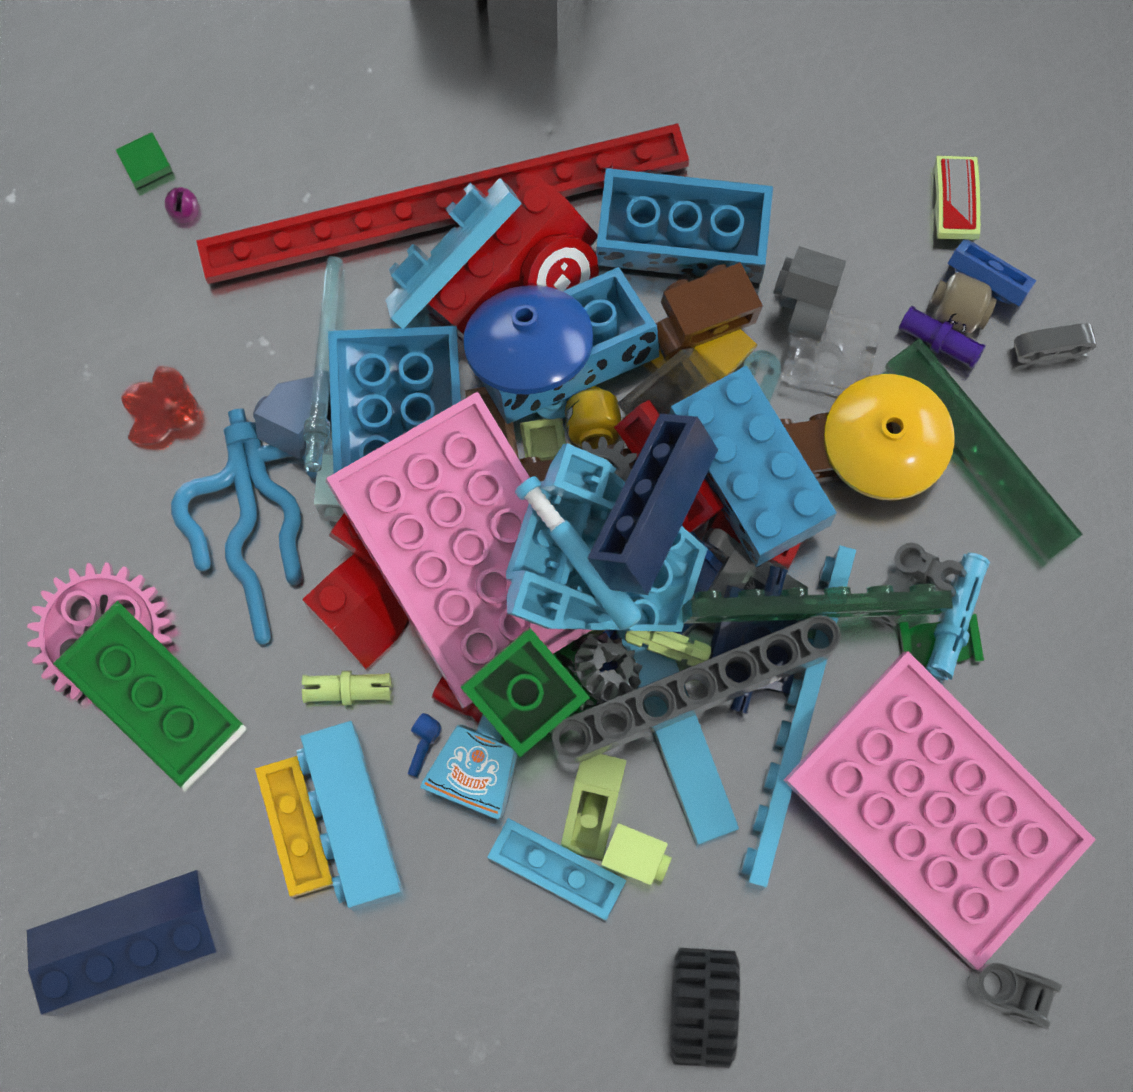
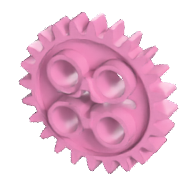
M106 562L101 574H97L96 569L91 563H87L85 576L82 577L76 570L71 568L69 569V583L65 584L57 577L53 579L58 590L55 594L44 590L41 591V595L48 602L46 607L33 606L31 609L41 616L40 622H33L27 625V628L39 633L38 638L27 642V644L31 648L41 649L42 651L32 662L35 665L48 664V667L41 675L44 680H50L56 676L59 677L54 688L56 691L61 693L71 685L70 698L77 701L83 692L53 663L67 650L70 644L76 642L101 617L100 600L102 596H108L105 612L117 601L121 605L124 603L133 604L135 607L134 617L162 645L172 643L170 637L161 634V629L171 626L172 621L158 617V614L163 612L167 605L164 602H151L157 595L158 590L155 587H150L141 591L145 578L142 575H138L129 582L130 570L125 566L120 569L116 576L113 575L112 565ZM80 599L89 600L91 603L90 615L82 621L73 620L71 616L72 605ZM87 697L88 703L94 704V703Z

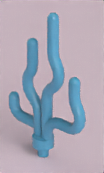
M234 409L228 412L230 426L223 429L228 452L226 466L219 473L184 483L175 492L171 501V515L175 526L189 541L195 568L199 571L208 570L211 565L207 540L202 528L190 516L188 504L193 497L219 491L234 482L240 508V517L226 540L225 560L229 570L242 583L254 639L258 644L265 645L271 639V631L261 585L256 572L246 563L242 556L243 543L252 532L257 520V505L251 479L255 488L265 497L276 502L284 513V520L278 535L279 550L286 580L293 586L300 584L303 579L296 547V537L301 524V511L296 498L288 490L274 483L269 478L265 462L291 457L292 455L270 444L261 446L260 440L257 438L255 422H247L244 409ZM311 446L302 457L307 475L311 478H316L319 453L314 446Z

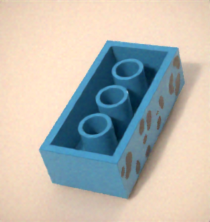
M606 168L596 248L598 265L703 277L708 270L715 266L724 264L729 267L741 262L750 281L761 283L766 265L773 186Z
M619 267L563 291L575 298L583 306L589 315L593 329L591 354L584 367L576 376L555 389L526 395L503 392L482 381L506 424L660 357L657 325Z
M747 365L671 406L670 414L697 416L718 448V452L705 476V480L724 505V508L721 510L755 567L831 526L837 514L836 510Z

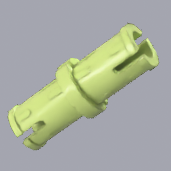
M342 671L341 675L302 676V685L305 688L302 689L303 703L342 701L343 705H352L353 700L391 701V673L352 675V671Z

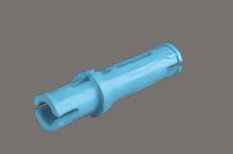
M963 554L961 565L967 574L965 577L957 576L953 586L956 594L954 597L949 598L944 618L941 623L936 625L934 631L936 641L926 670L937 679L948 680L949 678L951 680L953 678L959 653L962 647L968 643L970 636L967 632L969 622L978 600L984 576L990 564V561L980 554Z

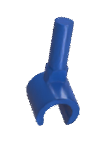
M425 713L418 717L411 728V732L421 738L407 774L418 777L430 745L435 742L441 733L440 723Z

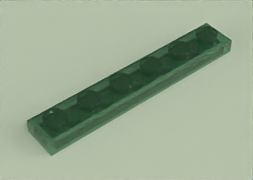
M920 338L886 363L885 369L890 374L915 379L929 387L942 400L950 414L954 427L953 451L1045 563H1048L1083 535Z
M935 584L909 586V592H893V586L879 585L866 588L867 593L851 594L850 587H831L824 589V595H808L807 588H790L782 590L781 596H765V590L750 589L739 591L738 597L722 598L721 591L694 593L695 599H690L682 605L683 624L804 620L819 615L827 616L831 619L939 615L952 609L953 606L951 590L936 591Z

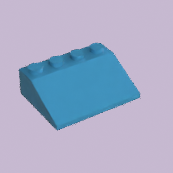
M457 326L328 331L333 474L461 401Z

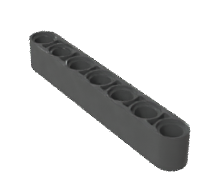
M814 616L568 717L553 730V752L564 763H580L824 662L833 654L840 643V628L833 619L827 616ZM811 630L822 631L828 637L829 646L824 649L813 647L808 641L807 633ZM774 646L781 647L788 654L789 662L783 666L772 664L767 658L766 650ZM732 663L741 664L748 672V680L742 683L731 681L726 675L725 667ZM690 680L701 681L707 687V697L701 700L691 699L684 691V684ZM649 697H659L665 702L667 712L660 717H651L644 711L642 703ZM612 713L620 715L626 723L625 730L615 735L607 733L601 726L603 717ZM566 731H577L583 736L585 744L580 750L570 752L562 748L559 738Z

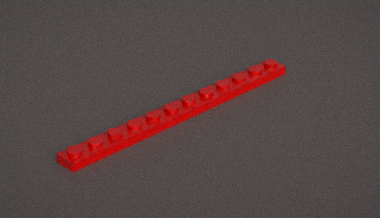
M677 123L196 240L205 279L207 284L457 224L448 214L446 208L452 202L458 204L466 195L464 189L469 183H472L487 197L489 195L488 190L501 178L516 193L535 172L562 196L567 197L604 188L606 168L661 174L688 167L689 157L679 124Z

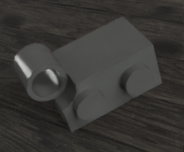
M798 246L794 259L785 258L773 294L781 296L778 305L794 310L787 332L817 342L821 341L846 265L845 260Z

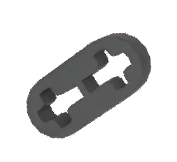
M1088 323L1031 331L1021 334L1014 339L1016 355L1020 363H1032L1081 355L1095 349L1097 346L1093 327Z

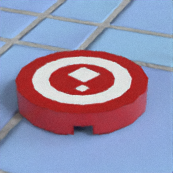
M564 234L557 237L551 235L543 238L531 249L523 263L521 274L524 275V286L540 285L560 291L567 290L599 275L597 256L589 244L572 234Z

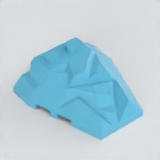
M566 443L562 445L550 463L544 481H541L540 489L551 502V505L555 507L560 517L564 521L568 520L592 550L625 481L614 473L616 468L606 459ZM528 504L506 571V579L511 581L507 593V614L546 629L623 630L614 623L568 558L549 535L551 531L545 522L537 515L532 505ZM682 526L649 594L643 595L626 592L640 609L641 618L632 627L624 629L625 631L682 632L707 552V548Z

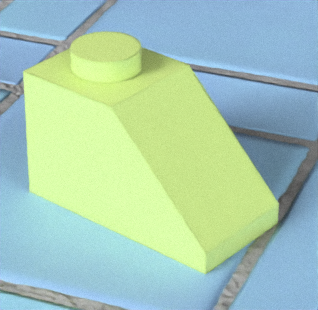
M599 754L580 762L561 846L578 855L603 861L627 760Z

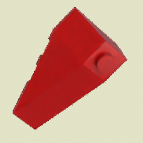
M353 554L335 568L302 599L308 611L366 671L398 642L408 621V617L381 572L356 554Z

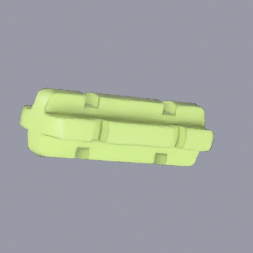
M626 631L625 641L638 647H642V644L648 645L647 650L681 662L683 658L687 660L686 665L689 666L709 660L711 647L708 644L697 640L690 643L688 642L689 637L676 632Z

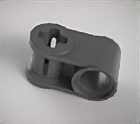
M1002 963L984 964L980 969H974L968 979L969 992L979 1003L1005 1012L1024 1023L1049 1029L1051 1022L1047 1017L1055 993H1060L1062 985L1060 983ZM991 971L996 973L1002 982V989L995 997L989 995L984 987V979Z

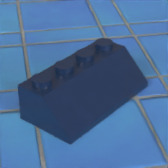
M194 870L26 930L28 972L40 1013L46 1016H56L225 955L199 870Z

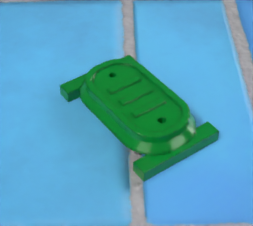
M972 614L967 630L970 635L967 645L962 647L957 662L967 660L972 655L974 662L984 661L977 614ZM900 622L898 625L903 652H909L921 665H927L936 641L934 631L936 625L941 622L918 624L910 629L908 622Z

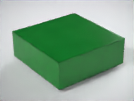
M153 132L115 149L135 189L172 171Z

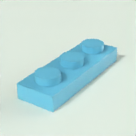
M509 818L487 857L488 860L605 922L627 881Z

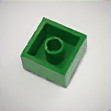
M530 627L460 687L519 757L524 755L590 698Z

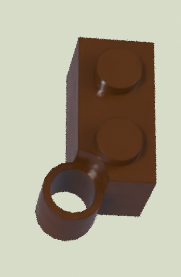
M741 262L729 267L724 264L715 266L708 270L701 278L690 282L687 279H682L666 288L663 292L661 304L668 317L656 323L659 350L665 361H675L688 355L696 346L757 322L763 305Z

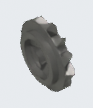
M605 632L598 637L590 636L579 646L575 655L577 676L582 685L597 698L610 701L636 690L641 683L639 673L642 665L636 663L634 659L635 650L627 651L622 645V638L610 639ZM613 660L618 664L615 670H605L602 673L599 671L605 662Z

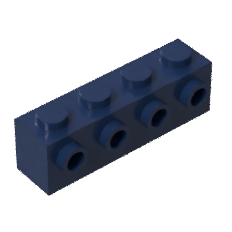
M660 414L587 558L610 590L643 595L649 594L718 452V448L697 416Z

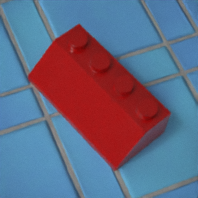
M535 172L515 193L522 204L426 305L427 310L446 326H457V335L463 340L465 328L470 317L484 301L504 290L521 285L524 286V275L521 274L523 263L531 249L543 238L551 235L557 237L559 235L572 234L590 246L598 239V234L570 202Z

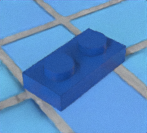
M964 239L947 263L955 268L956 273H964L988 284L992 290V295L999 301L1007 304L1014 303L1019 307L1037 281L968 239Z

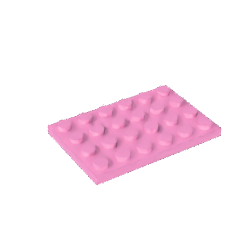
M478 392L326 478L327 485L462 708L473 702L460 688L461 685L528 627L535 632L552 654L591 631L586 629H546L507 614V593L511 581L506 579V571L529 504L526 499H519L515 490L530 477Z
M903 652L783 780L975 970L980 969L1096 840L909 652Z

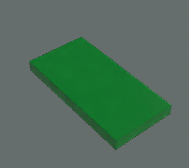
M118 601L53 663L180 788L243 725Z

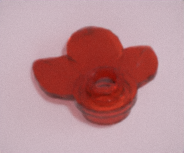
M158 366L154 372L152 382L142 381L134 383L121 395L123 406L131 415L137 417L128 435V439L135 444L153 445L160 443L172 430L178 431L190 428L196 422L199 415L197 400L185 389L184 377L176 369L169 366ZM180 404L178 411L172 414L174 408Z

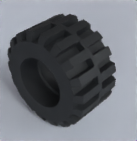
M679 948L673 966L670 1020V1056L674 1065L730 1068L733 1064L737 1051L740 1009V962L735 951Z

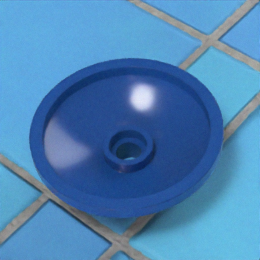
M540 285L514 287L493 295L474 311L464 332L466 359L475 375L487 385L512 394H537L565 384L584 367L593 347L592 324L583 306L575 298L563 291Z

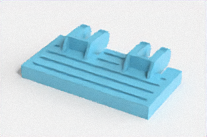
M501 178L488 190L489 195L487 197L472 183H469L464 189L466 195L458 204L452 202L446 208L448 214L460 226L458 228L454 226L430 252L432 256L430 258L419 247L412 244L407 250L408 257L400 265L395 262L389 269L391 277L402 288L399 289L397 287L385 300L390 318L402 329L411 322L522 204L514 191Z

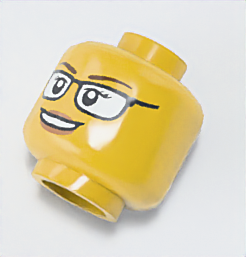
M593 386L576 393L567 401L565 417L567 433L571 442L582 448V443L585 441L594 450L598 449L600 437H605L607 445H612L620 437L614 428L621 421L620 406L617 397L611 392Z

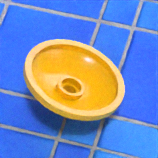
M897 374L872 375L850 385L833 403L824 428L826 453L837 475L857 492L880 500L906 499L930 488L947 468L954 448V427L950 414L942 400L921 382ZM890 422L897 423L901 428V432L898 434L890 433L886 428V424Z

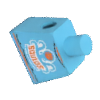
M482 715L477 730L462 724L456 726L422 781L420 788L499 820L506 811L517 753L507 742L501 740L502 736Z

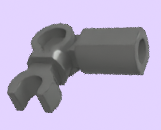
M912 542L906 543L896 551L894 559L898 568L895 573L889 574L870 609V613L877 619L896 626L916 590L915 582L920 581L925 584L932 582L941 594L954 597L956 591L952 585L944 582L945 578L950 574L965 577L967 572L957 561L946 560L940 562L939 557L925 552L921 545Z

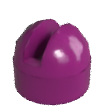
M176 187L167 193L164 206L171 220L176 223H188L195 219L199 212V203L192 191L187 188ZM182 197L181 212L176 211L177 198Z

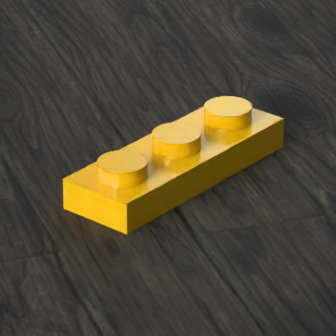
M291 757L255 768L289 896L294 898L333 886L331 869L324 854L320 839L321 833L310 804L308 786L298 757Z

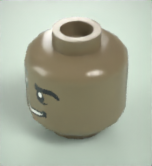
M957 272L947 282L939 280L931 296L930 303L936 305V320L943 324L947 321L953 324L954 330L970 334L977 328H985L994 310L996 298L991 297L992 290L988 284L964 273Z

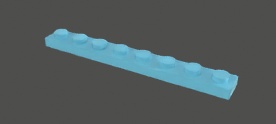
M840 545L834 557L826 556L819 580L827 583L823 598L818 596L814 598L811 617L822 615L833 619L836 623L838 622L856 554L855 549ZM814 630L812 639L808 638L809 643L815 648L824 649L829 646L828 637L820 630ZM827 660L804 669L801 680L793 678L786 701L787 704L794 705L789 722L781 721L775 742L776 746L782 747L778 764L770 762L764 782V788L771 789L767 806L759 804L753 822L752 830L759 832L755 849L747 847L741 867V873L748 875L745 884L747 887L761 891L767 887L792 794V789L783 780L800 763Z

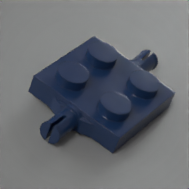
M770 565L764 591H748L727 585L710 644L711 653L709 659L811 618L813 609L793 604L784 596H781L788 570ZM774 646L766 650L767 658L772 664L783 666L789 662L788 654L781 647ZM732 663L725 667L726 675L731 681L742 683L748 680V672L741 664ZM794 674L758 689L770 688L789 694ZM753 691L734 698L729 709L748 714Z

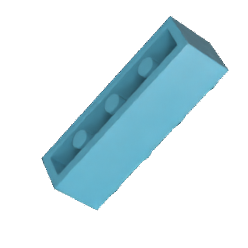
M352 720L300 736L303 748L296 750L303 775L311 773L315 790L308 792L315 818L323 816L327 833L321 834L320 839L326 859H335L339 876L332 877V882L339 904L347 902L348 908L355 911L403 896L358 733Z

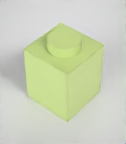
M618 823L601 867L626 880L650 889L654 879L660 882L663 881L672 857L664 854L668 843Z

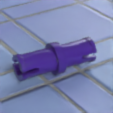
M914 306L908 309L898 328L929 344L932 352L938 354L941 351L969 366L970 369L975 367L986 347L983 343L980 344L954 330L953 324L947 321L943 324L917 310Z

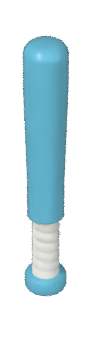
M533 476L520 484L515 490L517 497L521 500L526 499L532 505L537 515L541 517V520L550 529L551 533L549 535L568 558L614 623L623 630L635 625L641 618L640 609L626 592L609 589L587 559L591 549L568 520L564 521L560 517L555 507L551 505V502L542 493L540 480Z

